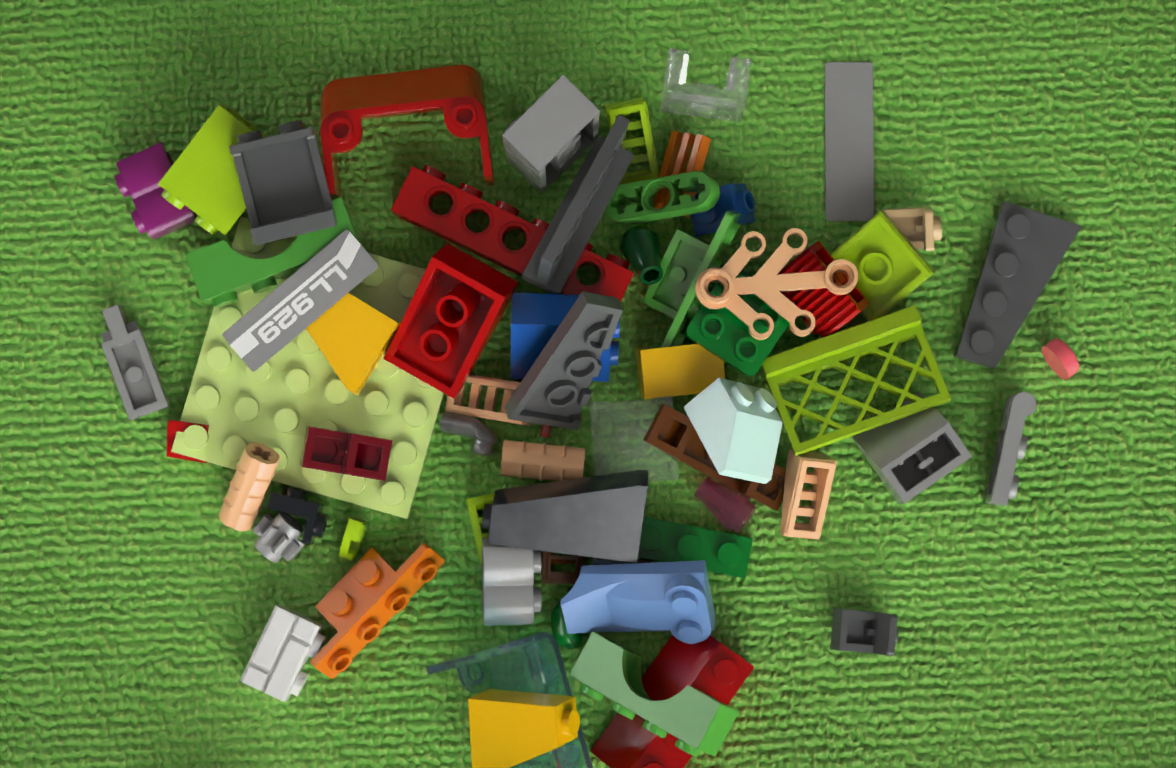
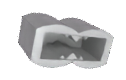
M482 538V616L484 626L533 624L534 612H541V588L533 587L534 573H541V551L488 544V538Z

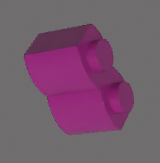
M160 142L116 162L120 173L114 175V178L124 197L130 195L133 199L136 210L131 212V216L140 234L147 232L149 237L155 240L195 222L197 214L184 205L180 210L161 196L165 189L159 186L158 183L174 164L164 144Z

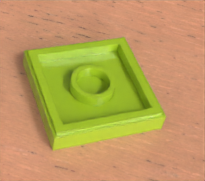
M883 209L830 253L834 260H848L857 268L858 281L856 286L870 302L861 311L867 321L885 315L935 273V270Z

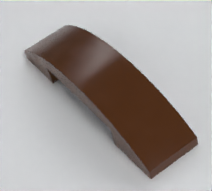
M663 403L661 404L643 441L735 491L775 511L779 510L783 502L786 469L774 463L772 478L766 484L719 475L689 417Z

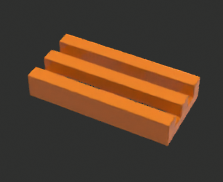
M672 131L659 177L692 171L702 172L711 139L700 134L695 136L691 133L684 132L682 134L678 131ZM662 188L655 194L654 206L656 209H660L668 203L670 199L668 188ZM681 190L682 195L687 194L695 198L696 192L686 193Z

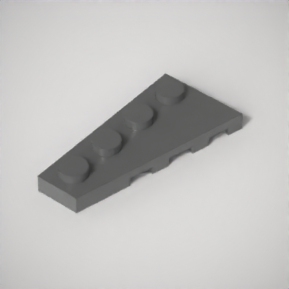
M1005 201L1001 203L955 351V358L990 369L996 368L1082 227L1081 225Z
M582 291L504 408L508 419L578 430L581 423L579 415L582 406H587L591 396L590 384L593 377H598L602 367L600 357L603 350L609 349L623 311L618 298Z

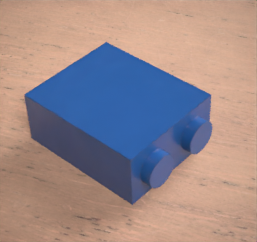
M512 294L511 379H523L580 295ZM620 319L613 338H619ZM611 341L609 349L603 350L600 357L602 363L598 377H593L592 381L609 382L610 365L618 366L619 341Z

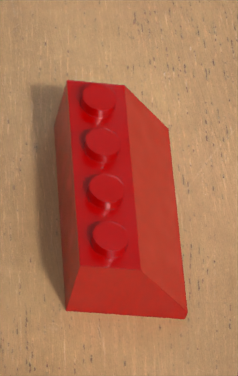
M671 635L641 679L646 693L653 701L669 699L689 685L728 705L754 666L711 635L706 640L694 644L684 643ZM618 712L590 750L591 753L610 768H684L692 755L675 746L678 739L675 736L667 733L666 737L662 738L642 727L645 722L644 718L635 714L633 720Z

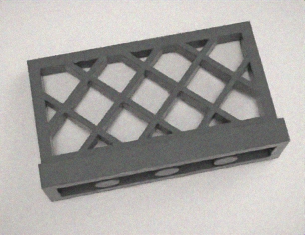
M618 115L606 139L597 136L522 275L523 280L550 294H561L633 159V153L621 148L630 122L629 119Z

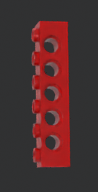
M424 165L422 170L412 166L391 208L393 215L522 277L550 224L538 218H534L533 222L530 223L517 217L520 210L500 200L497 201L496 205H492L481 199L483 193L478 189L465 183H461L459 188L444 181L446 178L444 173L430 166ZM438 195H446L453 200L452 208L446 214L437 215L430 210L431 201ZM477 212L486 214L490 219L487 229L479 233L472 232L467 228L468 218ZM511 230H519L527 238L525 245L519 250H510L503 244L504 236ZM587 243L561 294L580 295L584 291L618 298L621 304L634 277V272L628 270L630 264L610 253L607 254L606 259L591 252L593 245ZM584 265H592L598 269L600 279L592 286L582 285L577 280V271Z

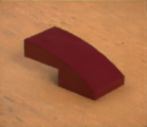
M307 426L300 467L385 481L392 440Z

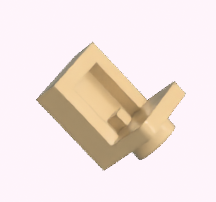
M930 206L883 209L916 249L934 251V241H939L942 238L941 217L933 216V209Z

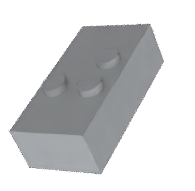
M562 75L523 115L514 120L505 130L502 137L507 161L540 194H543L599 136L600 110Z

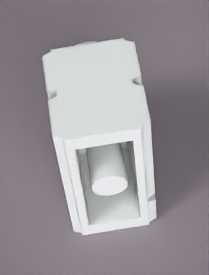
M275 605L240 681L280 701L285 702L289 700L291 694L298 697L308 677L307 673L302 672L308 657L313 658L321 650L326 637L320 634L324 625L283 605Z

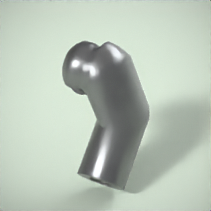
M450 412L443 413L440 420V430L442 432L474 439L471 450L475 454L488 457L493 454L494 444H497V437L492 430L474 417Z

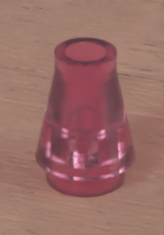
M709 476L700 484L694 494V497L704 504L727 531L731 528L736 533H739L757 509L750 502L751 497L724 486Z

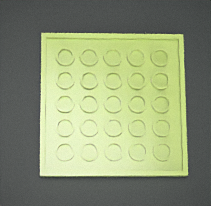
M240 217L232 248L239 254L249 258H271L288 249L297 236L254 246L250 232V220ZM369 253L378 264V268L348 293L400 325L426 269ZM291 275L276 280L277 286L268 291L254 294L253 289L237 294L239 300L232 304L219 308L214 306L180 420L182 422L209 425V430L207 433L202 426L192 425L184 432L177 431L171 452L236 470V465L240 462L247 444L261 443L274 449L280 456L272 481L408 519L445 393L384 360L387 348L357 396L346 389L306 329L254 372L251 371L223 338L222 334ZM307 426L392 440L386 480H375L300 467Z

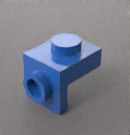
M745 183L720 186L718 202L712 209L706 212L690 214L696 236L715 233L726 211L729 210L741 213L737 221L741 225L755 222V201L751 192L747 190Z

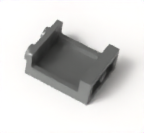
M302 120L277 125L279 133L263 137L261 129L236 135L238 143L229 146L230 153L234 158L250 220V232L254 246L337 226V219L313 125L304 127Z

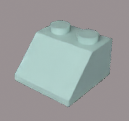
M717 378L683 408L719 475L763 484L771 480L783 424L775 409L777 407L776 400L764 388Z

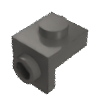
M834 608L830 649L893 656L895 644L898 640V617L896 614Z

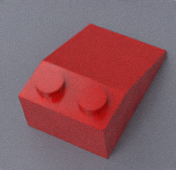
M447 243L432 256L383 359L455 399L500 322L519 282Z

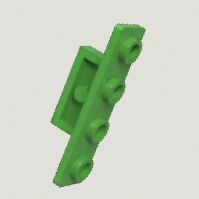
M735 210L726 211L711 243L681 228L676 230L661 261L663 277L659 282L649 286L642 300L643 303L674 318L661 347L686 344L688 337L684 334V330L689 320L694 318L702 306L695 293L697 278L706 269L723 267L724 262L719 260L725 246L732 247L740 233L742 225L737 223L741 213Z

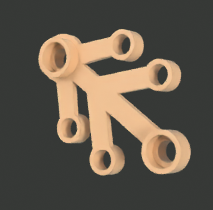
M791 228L785 232L782 244L753 277L736 278L748 261L760 257L766 248L765 237L759 232L752 231L743 236L740 248L722 268H709L699 275L695 284V293L702 305L710 309L727 308L748 326L749 334L754 339L764 340L771 335L774 329L772 318L765 313L758 314L738 296L755 294L789 322L790 329L795 335L804 337L809 335L815 327L816 320L814 315L808 310L798 308L780 292L827 288L833 294L845 295L851 292L857 284L858 270L852 262L838 259L830 263L826 271L778 274L793 255L801 254L805 250L808 242L807 235L803 230ZM791 235L799 236L802 240V246L799 248L790 247L787 243V238ZM751 238L757 239L761 244V248L755 252L749 251L746 247V241ZM837 272L845 274L847 283L843 286L836 285L832 279L833 274ZM713 282L720 283L723 286V293L719 296L711 295L708 291L709 284ZM800 316L806 317L810 322V327L806 330L798 329L795 325V319ZM757 320H764L767 322L769 330L766 333H758L754 330L753 323Z

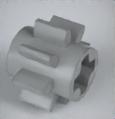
M280 511L276 517L271 513H268L266 516L264 515L252 530L259 536L254 542L255 548L264 557L275 563L282 557L290 561L305 545L299 539V536L304 532L303 527L285 512Z

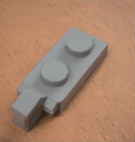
M115 305L102 310L109 331L101 333L103 339L101 345L129 420H134L169 407L170 404L147 341L137 321L128 323L121 305Z

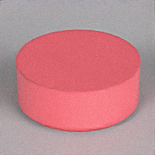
M1054 338L1041 348L1045 361L1060 378L1067 380L1079 371V361L1072 349L1064 341Z

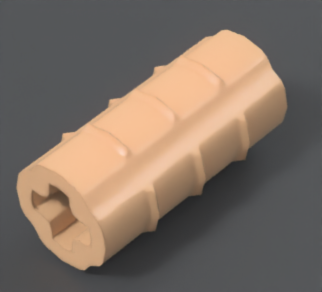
M504 440L500 476L518 477L519 479H539L540 481H562L583 478L585 448L549 445L545 442L539 444Z
M249 443L245 447L240 462L236 465L237 469L234 477L229 482L230 487L226 497L223 498L224 502L218 515L224 525L237 531L251 530L258 512L262 509V502L265 495L269 492L268 487L275 476V470L280 460L279 454L274 449L261 443Z

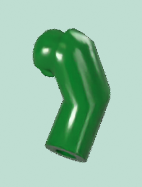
M571 586V587L568 589V591L565 593V595L572 589L573 586ZM560 600L550 615L553 638L558 645L564 646L567 649H574L582 642V633L567 634Z

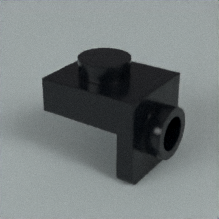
M284 487L282 494L271 492L268 509L308 518L302 539L303 543L314 544L316 537H323L328 519V514L322 513L324 504L306 500L308 492Z

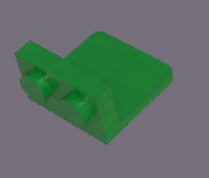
M742 269L736 278L753 276ZM716 283L710 294L714 296L721 295L724 291L723 286L720 283ZM755 294L738 296L758 314L765 313L772 318L774 329L771 335L764 340L754 339L749 334L748 326L727 308L710 309L702 305L686 329L687 337L748 377L754 376L789 325L786 319ZM757 320L753 323L754 330L758 333H766L769 330V326L764 320Z

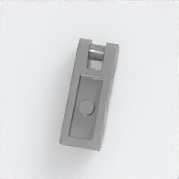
M1028 392L1011 395L1005 403L984 503L1007 506L1008 499L1014 500L1019 485V476L1014 475L1017 459H1023L1028 441V436L1022 435L1025 419L1037 407L1035 397Z

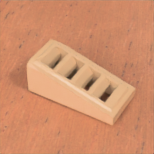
M469 374L457 397L453 399L447 396L445 412L525 426L531 425L529 422L508 419L504 408L519 386V382ZM466 382L472 383L468 407L462 406ZM482 385L488 386L484 410L478 409ZM501 388L504 389L501 411L495 412L498 391Z
M789 449L785 471L781 535L820 539L837 464L836 460L824 453L812 451L795 456L793 449ZM807 467H814V473L806 472ZM803 484H813L812 490L802 489ZM800 499L811 500V507L800 506ZM796 516L810 517V522H795Z

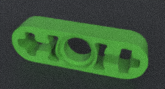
M700 171L618 185L605 211L610 218L624 225L706 212L716 205L720 196V188L713 178ZM699 184L705 187V191L699 193L698 199L691 195H682L681 190L686 193L696 192L699 190ZM662 188H668L670 192L668 203L664 207L656 209L654 206L655 194ZM626 197L634 202L641 201L642 206L637 203L625 206V212L619 210L620 205L626 203Z

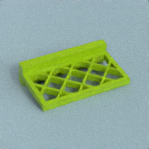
M916 305L767 357L761 365L762 376L766 386L769 387L770 393L776 400L777 411L795 456L951 400L921 326V317ZM916 338L921 350L916 364L894 356L899 343ZM891 347L889 353L882 351V349ZM872 354L885 360L877 378L855 369L861 357ZM853 360L850 367L843 364ZM923 360H925L928 370L920 367ZM890 362L912 372L904 390L882 381ZM834 368L846 373L838 392L817 383L823 370ZM814 374L812 380L804 378L806 376ZM918 374L932 380L938 394L923 399L909 393V390ZM852 376L873 385L865 404L843 395ZM794 381L808 388L798 406L784 400L778 386ZM878 388L900 397L894 410L884 413L870 407ZM813 390L834 399L826 418L805 409ZM905 399L910 402H913L911 404L902 406ZM839 402L861 410L855 424L843 426L831 420ZM788 410L796 413L792 421ZM866 413L874 416L869 419L863 420ZM801 415L823 424L817 437L800 443L795 427ZM827 427L835 430L825 434Z

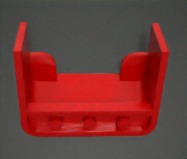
M456 65L342 78L328 83L321 95L320 133L324 170L331 199L334 200L341 197L337 154L349 152L358 146L363 133L362 119L443 110L445 125L452 135L462 139L480 137L486 186L495 185L484 88L480 74L470 66Z

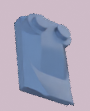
M705 560L581 566L580 575L576 583L561 599V608L567 634L591 633L592 631L671 632L676 639L687 644H694L706 640L711 631L715 630L716 617Z

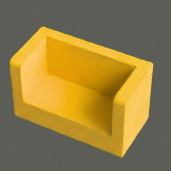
M697 343L635 349L639 397L643 399L698 394L717 378L725 379L724 361Z

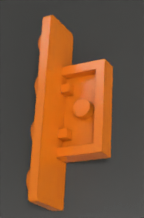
M423 543L396 571L380 553L371 547L315 606L338 632L312 658L311 664L331 679L350 666L352 659L365 645L377 638L386 623L408 605L410 598L425 583L435 577L445 560L429 545Z

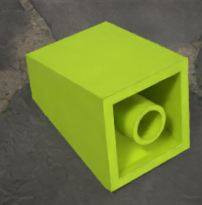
M224 102L219 104L158 183L159 186L165 189L161 196L180 210L184 205L198 215L195 222L212 235H215L217 231L226 235L246 209L234 158L230 153L229 146L238 143L236 135L259 129Z

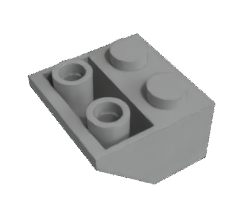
M920 391L914 393L918 397L926 398ZM905 399L902 406L911 404L913 402H910ZM935 407L852 436L854 442L898 504H905L972 457L950 423Z

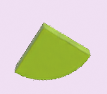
M349 518L341 543L339 557L350 561L356 560L368 526L366 522Z

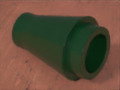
M647 226L631 227L622 236L620 251L638 274L643 284H655L663 277L659 237Z

